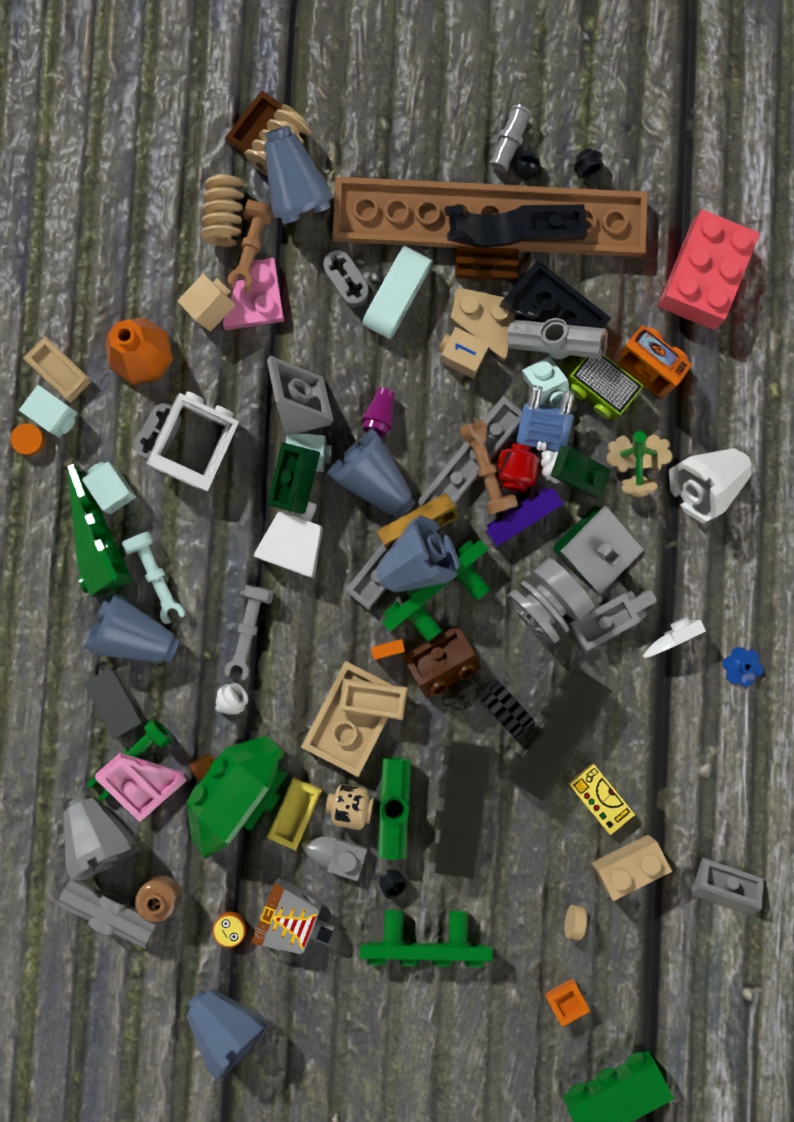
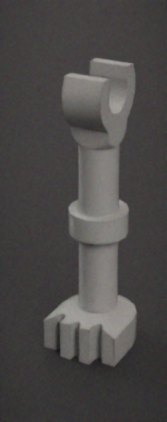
M247 584L245 585L243 595L249 600L243 623H239L238 627L240 636L233 660L228 662L224 670L225 675L230 676L233 666H240L243 670L242 680H246L251 671L247 660L252 637L257 634L258 627L255 624L261 602L271 604L274 595L273 590Z

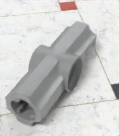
M552 318L545 323L514 320L513 323H510L508 329V346L510 349L545 352L554 359H564L569 355L601 359L603 355L605 356L607 349L608 333L606 329L567 325L564 320L559 318Z
M70 879L59 897L58 906L88 920V924L92 929L106 935L116 934L144 949L158 926V923L145 921L138 914L137 909L130 906L129 901L120 894L112 891L102 892L77 879L75 881Z

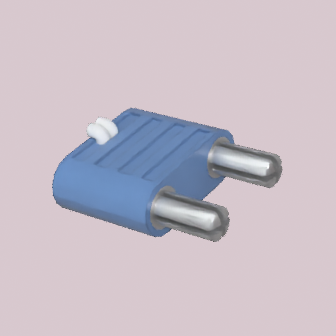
M533 385L529 403L524 404L517 442L537 447L538 450L559 451L560 446H567L574 417L571 408L575 393L570 391L567 407L568 390L563 393L560 408L539 405L543 388L538 386L535 404H533L537 385Z

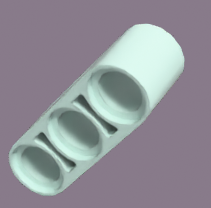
M403 246L370 304L362 325L390 340L424 282L433 260L407 246Z

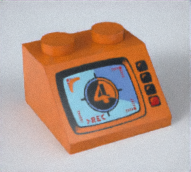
M643 324L613 360L614 363L661 400L681 382L692 366V363L687 360V355L681 349L669 346L663 341V336L652 327L647 328Z

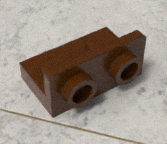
M458 625L402 656L426 698L444 693L449 686L459 680L469 679L481 668L474 650Z

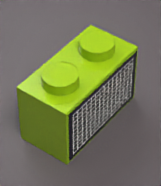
M603 355L601 359L585 357L568 378L569 390L575 393V397L580 400H588L594 405L593 409L599 416L606 420L610 418L613 421L624 412L644 387V385L606 355Z

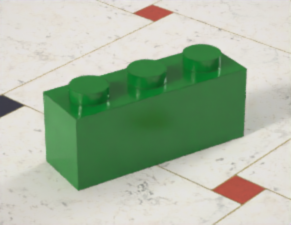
M649 1051L630 1055L625 1063L616 1068L610 1067L600 1071L595 1079L585 1084H575L568 1090L567 1094L563 1095L565 1105L573 1122H633L674 1100Z

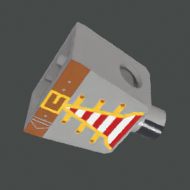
M278 876L251 943L303 954L309 938L328 945L335 926L317 919L322 906L319 900Z

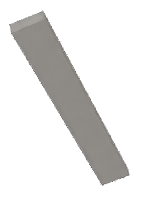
M502 396L483 420L487 427L485 445L490 460L495 457L520 426L523 411L504 396ZM467 441L407 514L445 493L449 495L454 505H456L479 476L477 469L480 468L473 447ZM383 544L344 590L369 611L387 590L379 583L377 578V567L387 553Z

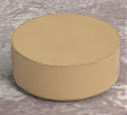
M570 905L565 918V936L569 939L581 940L587 928V912L584 907Z

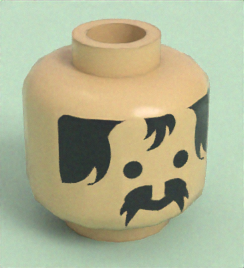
M341 784L336 789L335 794L329 793L325 812L331 814L333 825L361 830L365 823H371L375 798L370 797V793L366 788Z

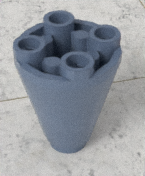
M289 125L265 133L267 142H265L266 162L273 217L281 218L282 223L287 224L300 219L299 213L312 210V213H319L329 209V200L333 197L331 189L296 133L291 132Z
M371 429L359 440L360 446L356 442L350 445L342 453L344 461L342 462L339 459L326 473L342 487L387 515H393L396 519H399L413 507L415 501L411 498L412 493L384 441L374 429Z
M107 593L96 617L102 623L94 622L83 648L89 650V653L94 655L161 663L162 661L170 663L180 640L174 638L172 632L117 593H114V595Z

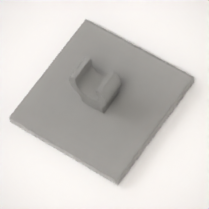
M604 506L560 552L598 594H601L638 557L643 548L608 507Z

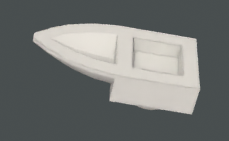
M688 617L673 622L670 624L672 630L664 633V636L654 642L647 649L643 658L646 659L706 632L701 620L690 621Z

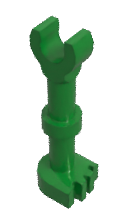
M152 718L144 727L146 734L131 749L126 748L122 753L140 759L154 743L161 749L165 748L174 739V735L160 721ZM93 777L88 781L87 787L91 788L99 782ZM104 788V792L98 799L100 801L104 800L111 794Z

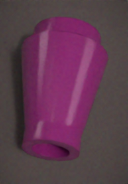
M382 387L377 388L373 400L361 419L364 432L367 433L369 430L374 429L380 437H385L387 431L391 430L393 400L395 396L392 390Z

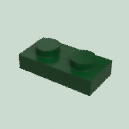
M560 446L550 476L592 498L602 499L611 469L571 447Z

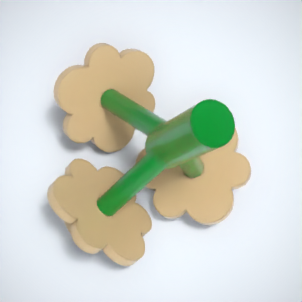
M637 431L633 435V444H630V440L626 436H620L616 441L608 444L609 453L606 456V460L610 466L617 467L619 472H625L627 469L636 467V476L622 481V492L635 497H644L658 490V485L654 478L643 476V468L659 471L663 465L669 464L672 461L673 454L668 450L670 448L668 440H661L657 435H650L647 438L643 431Z

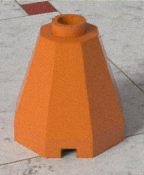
M146 317L116 322L108 333L105 342L109 369L132 385L142 384L141 382L159 381L174 360L170 348L169 334Z

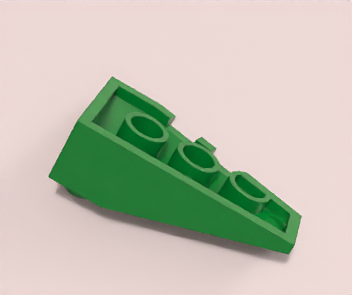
M71 464L67 467L77 568L81 574L78 576V581L86 594L89 593L92 597H101L133 582V579L100 506L82 481L86 477L83 469L75 464Z

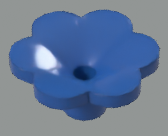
M736 647L732 649L731 655L725 657L722 662L723 668L727 671L726 679L733 684L740 683L742 686H751L755 678L763 673V667L759 663V654L754 650L746 651L742 647Z

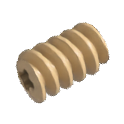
M282 104V110L278 109L274 113L275 120L271 119L267 122L268 130L263 129L259 133L260 140L256 139L252 142L253 150L248 149L244 153L252 166L267 176L265 151L267 139L265 133L289 125L291 132L296 133L302 144L304 141L299 133L301 132L307 136L311 134V130L306 125L305 120L286 104Z
M219 174L211 176L205 181L206 192L204 193V201L206 204L203 205V214L205 216L202 218V226L204 228L201 230V238L208 244L222 247L237 245V242L231 238L240 236L241 230L233 227V225L241 224L242 218L234 213L241 212L243 206L234 201H240L244 198V193L237 190L245 186L243 179Z

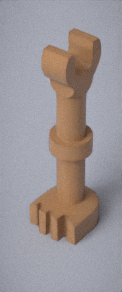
M248 199L245 204L243 219L247 220L246 222H250L251 225L247 237L243 238L241 244L243 252L239 265L228 275V285L231 290L234 289L235 283L239 280L245 281V293H250L253 284L250 273L254 256L259 253L261 247L259 239L263 225H269L273 217L271 207L265 203Z
M481 420L474 424L469 423L460 427L462 437L473 447L480 468L477 469L479 477H483L490 498V502L485 505L488 515L518 506L514 495L502 497L495 476L497 468L495 464L491 463L485 445L487 434L485 422Z

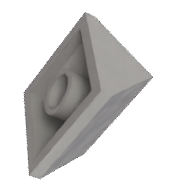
M270 355L267 363L276 406L286 436L330 425L334 420L323 377Z

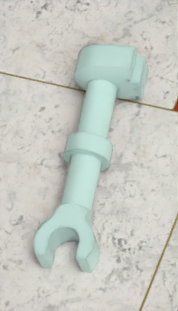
M146 531L123 541L121 544L127 555L138 552L147 572L145 577L148 583L152 582L162 607L160 618L163 623L168 624L171 622L168 616V611L171 608L176 609L180 617L186 616V610L182 604L176 602L172 597L163 578L165 576L163 568L159 569L149 548L153 539L149 531Z

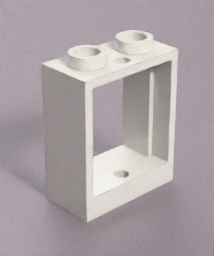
M188 391L186 395L179 393L146 465L202 491H208L239 421L232 418L233 412L216 405L214 410L204 405L205 399ZM182 407L224 426L203 475L160 456Z

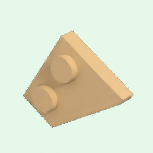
M457 287L450 321L461 330H465L469 334L489 343L488 349L495 353L499 360L505 361L508 351V329L510 323H513L515 313L499 307L505 297Z

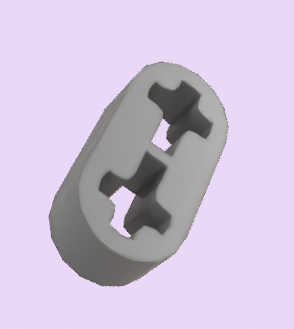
M334 250L326 255L324 259L325 274L343 302L352 308L363 306L369 298V289L367 282L351 258L341 250ZM333 261H337L339 264L344 262L345 276L342 277L337 269L331 271ZM348 282H351L355 289L362 288L359 298H356L354 295L348 297L350 294Z
M162 403L157 405L152 410L136 438L135 449L146 460H148L152 450L147 454V448L144 446L146 440L152 442L156 434L159 436L161 432L159 429L163 422L159 417L161 414L167 415L172 408L171 404ZM180 412L160 456L165 454L181 426L182 417Z

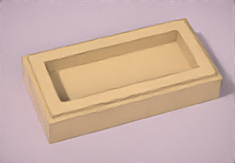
M46 336L23 357L29 365L70 403L92 382Z
M343 678L338 711L403 720L407 687Z

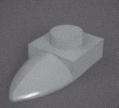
M316 837L302 842L301 846L305 853L318 865L326 868L327 872L358 881L367 847L334 837Z

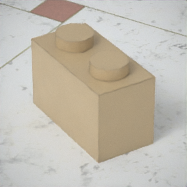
M649 835L591 863L605 892L612 901L672 872L658 842Z

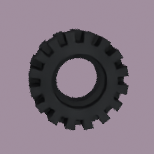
M497 679L477 696L515 740L520 738L536 723L523 706Z

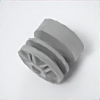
M547 558L532 572L536 582L539 584L537 588L526 581H522L519 585L527 597L525 598L515 589L507 596L513 603L516 613L534 633L544 637L551 644H555L560 638L552 627L553 625L561 632L567 633L569 627L563 618L565 614L575 621H580L595 606L580 584L555 560Z

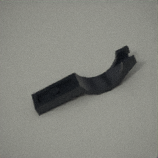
M584 204L522 205L505 213L491 215L470 213L463 206H446L444 209L445 216H449L450 223L447 241L473 247H502L521 241L583 240L587 236Z

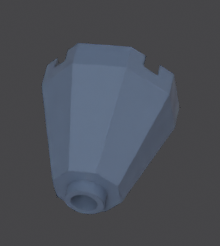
M421 515L410 521L379 562L377 567L379 583L384 588L394 592L447 583L457 576L455 570L460 566L452 541L447 535L440 537L436 531L441 527L436 521Z
M214 989L206 993L203 990L199 991L188 1003L190 1009L186 1015L207 1070L216 1080L220 1079L221 1076H225L251 1050L250 1047L254 1043L252 1039L258 1042L270 1026V1023L260 1013Z

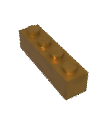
M445 493L377 530L376 532L387 552L410 521L420 515L436 521L441 528L460 518L456 506L449 495Z

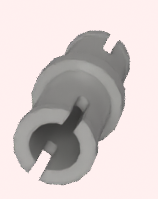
M522 105L513 106L505 129L499 133V144L490 161V166L493 169L503 173L508 172L516 149L522 145V134L531 117V111Z

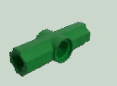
M383 757L378 857L389 860L406 859L411 759ZM391 800H398L404 808L400 814L390 815L386 811L385 805Z

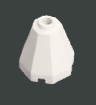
M735 448L690 456L669 469L670 490L674 497L678 495L682 497L684 502L680 506L686 514L701 523H705L724 513L751 476V461L745 453Z

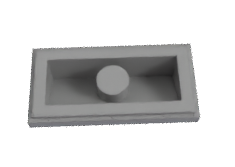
M703 858L692 888V896L747 915H754L762 910L765 879Z

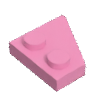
M274 258L253 261L250 273L253 287L250 293H245V281L239 280L236 282L231 296V300L236 306L224 317L223 327L225 330L284 322Z
M119 753L95 774V779L139 822L187 781L186 775L181 771L123 753Z

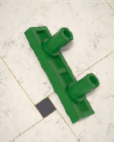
M481 539L475 544L469 540L456 551L459 556L460 566L455 570L457 576L453 578L455 581L459 580L476 601L491 590L473 568V562L488 550ZM450 581L444 584L409 590L407 592L411 597L403 605L396 601L382 613L386 617L382 624L391 632L404 620L406 622L410 621L425 640L429 642L442 630L424 609L426 606L424 603Z
M384 909L383 940H380V942H361L360 959H367V965H386V959L399 960V965L418 966L419 960H432V966L438 967L452 966V961H465L466 967H484V961H492V947L490 944H471L468 941V911H449V938L445 943H406V940H403V910Z

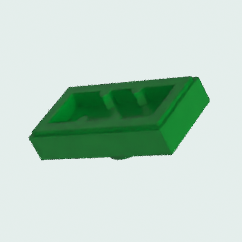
M281 765L277 767V772L270 789L244 823L243 827L251 831L264 810L271 812L280 798L276 791L289 772Z

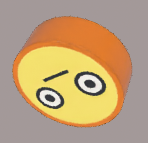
M226 912L220 915L213 926L215 941L227 948L238 945L246 934L247 927L244 918L236 912Z

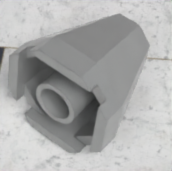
M83 795L69 802L70 807L63 813L66 870L71 881L76 879L78 881L104 872L113 867L111 864L118 860V856L121 863L139 850L135 838L98 798H88L87 795Z

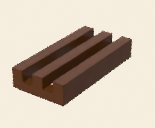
M457 246L455 278L517 281L519 249ZM462 255L511 257V259L462 257ZM462 265L511 267V272L462 269Z

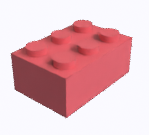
M701 209L688 229L657 307L715 330L726 320L760 232Z

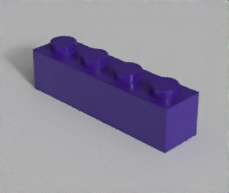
M545 487L536 493L538 497L534 500L526 499L520 503L521 508L514 511V509H511L503 514L505 518L498 522L495 519L486 525L488 529L485 530V533L495 548L563 505L553 487L549 490Z

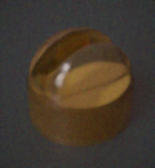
M210 753L189 764L192 774L197 779L202 780L209 771L212 762L215 760L213 754Z

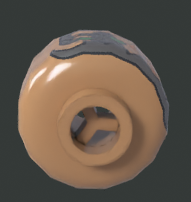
M167 876L153 877L139 889L136 895L135 906L137 912L147 922H165L178 910L182 901V892L174 879Z

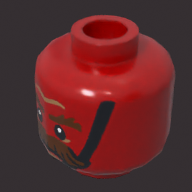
M512 444L511 449H505L500 452L495 476L502 483V488L526 492L528 487L535 485L539 458L530 452V446Z

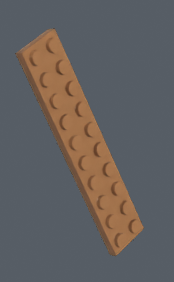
M336 176L332 238L333 242L457 248V246L468 245L447 241L450 223L449 216H445L444 212L446 206H463L470 213L491 215L505 213L522 205L584 204L587 236L583 240L521 241L507 246L490 248L519 249V251L643 257L646 253L648 192Z

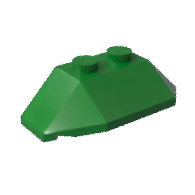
M266 735L225 748L220 756L212 762L209 771L202 781L192 790L190 797L186 801L192 842L202 857L208 859L213 853L219 852L228 846L270 789L277 772L278 761L284 755V751L271 737Z

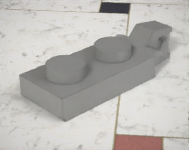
M648 590L636 597L632 591L623 593L590 611L580 621L574 620L568 623L583 652H586L641 622L640 619L646 617L643 609L657 602V599L652 590Z

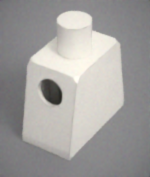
M308 501L305 514L294 513L290 515L279 511L257 547L254 557L314 578L323 534L322 526L311 522L317 505Z

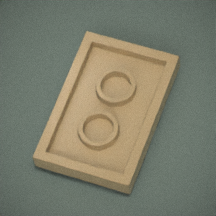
M345 661L301 748L359 777L388 718L338 711L343 678L388 685L393 684Z

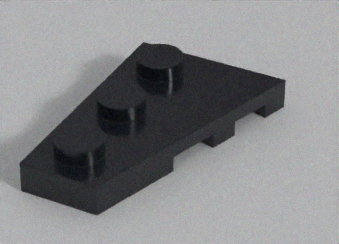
M539 260L507 294L499 306L534 322L545 323L552 318H559L564 320L567 325L604 329L611 320L610 316Z

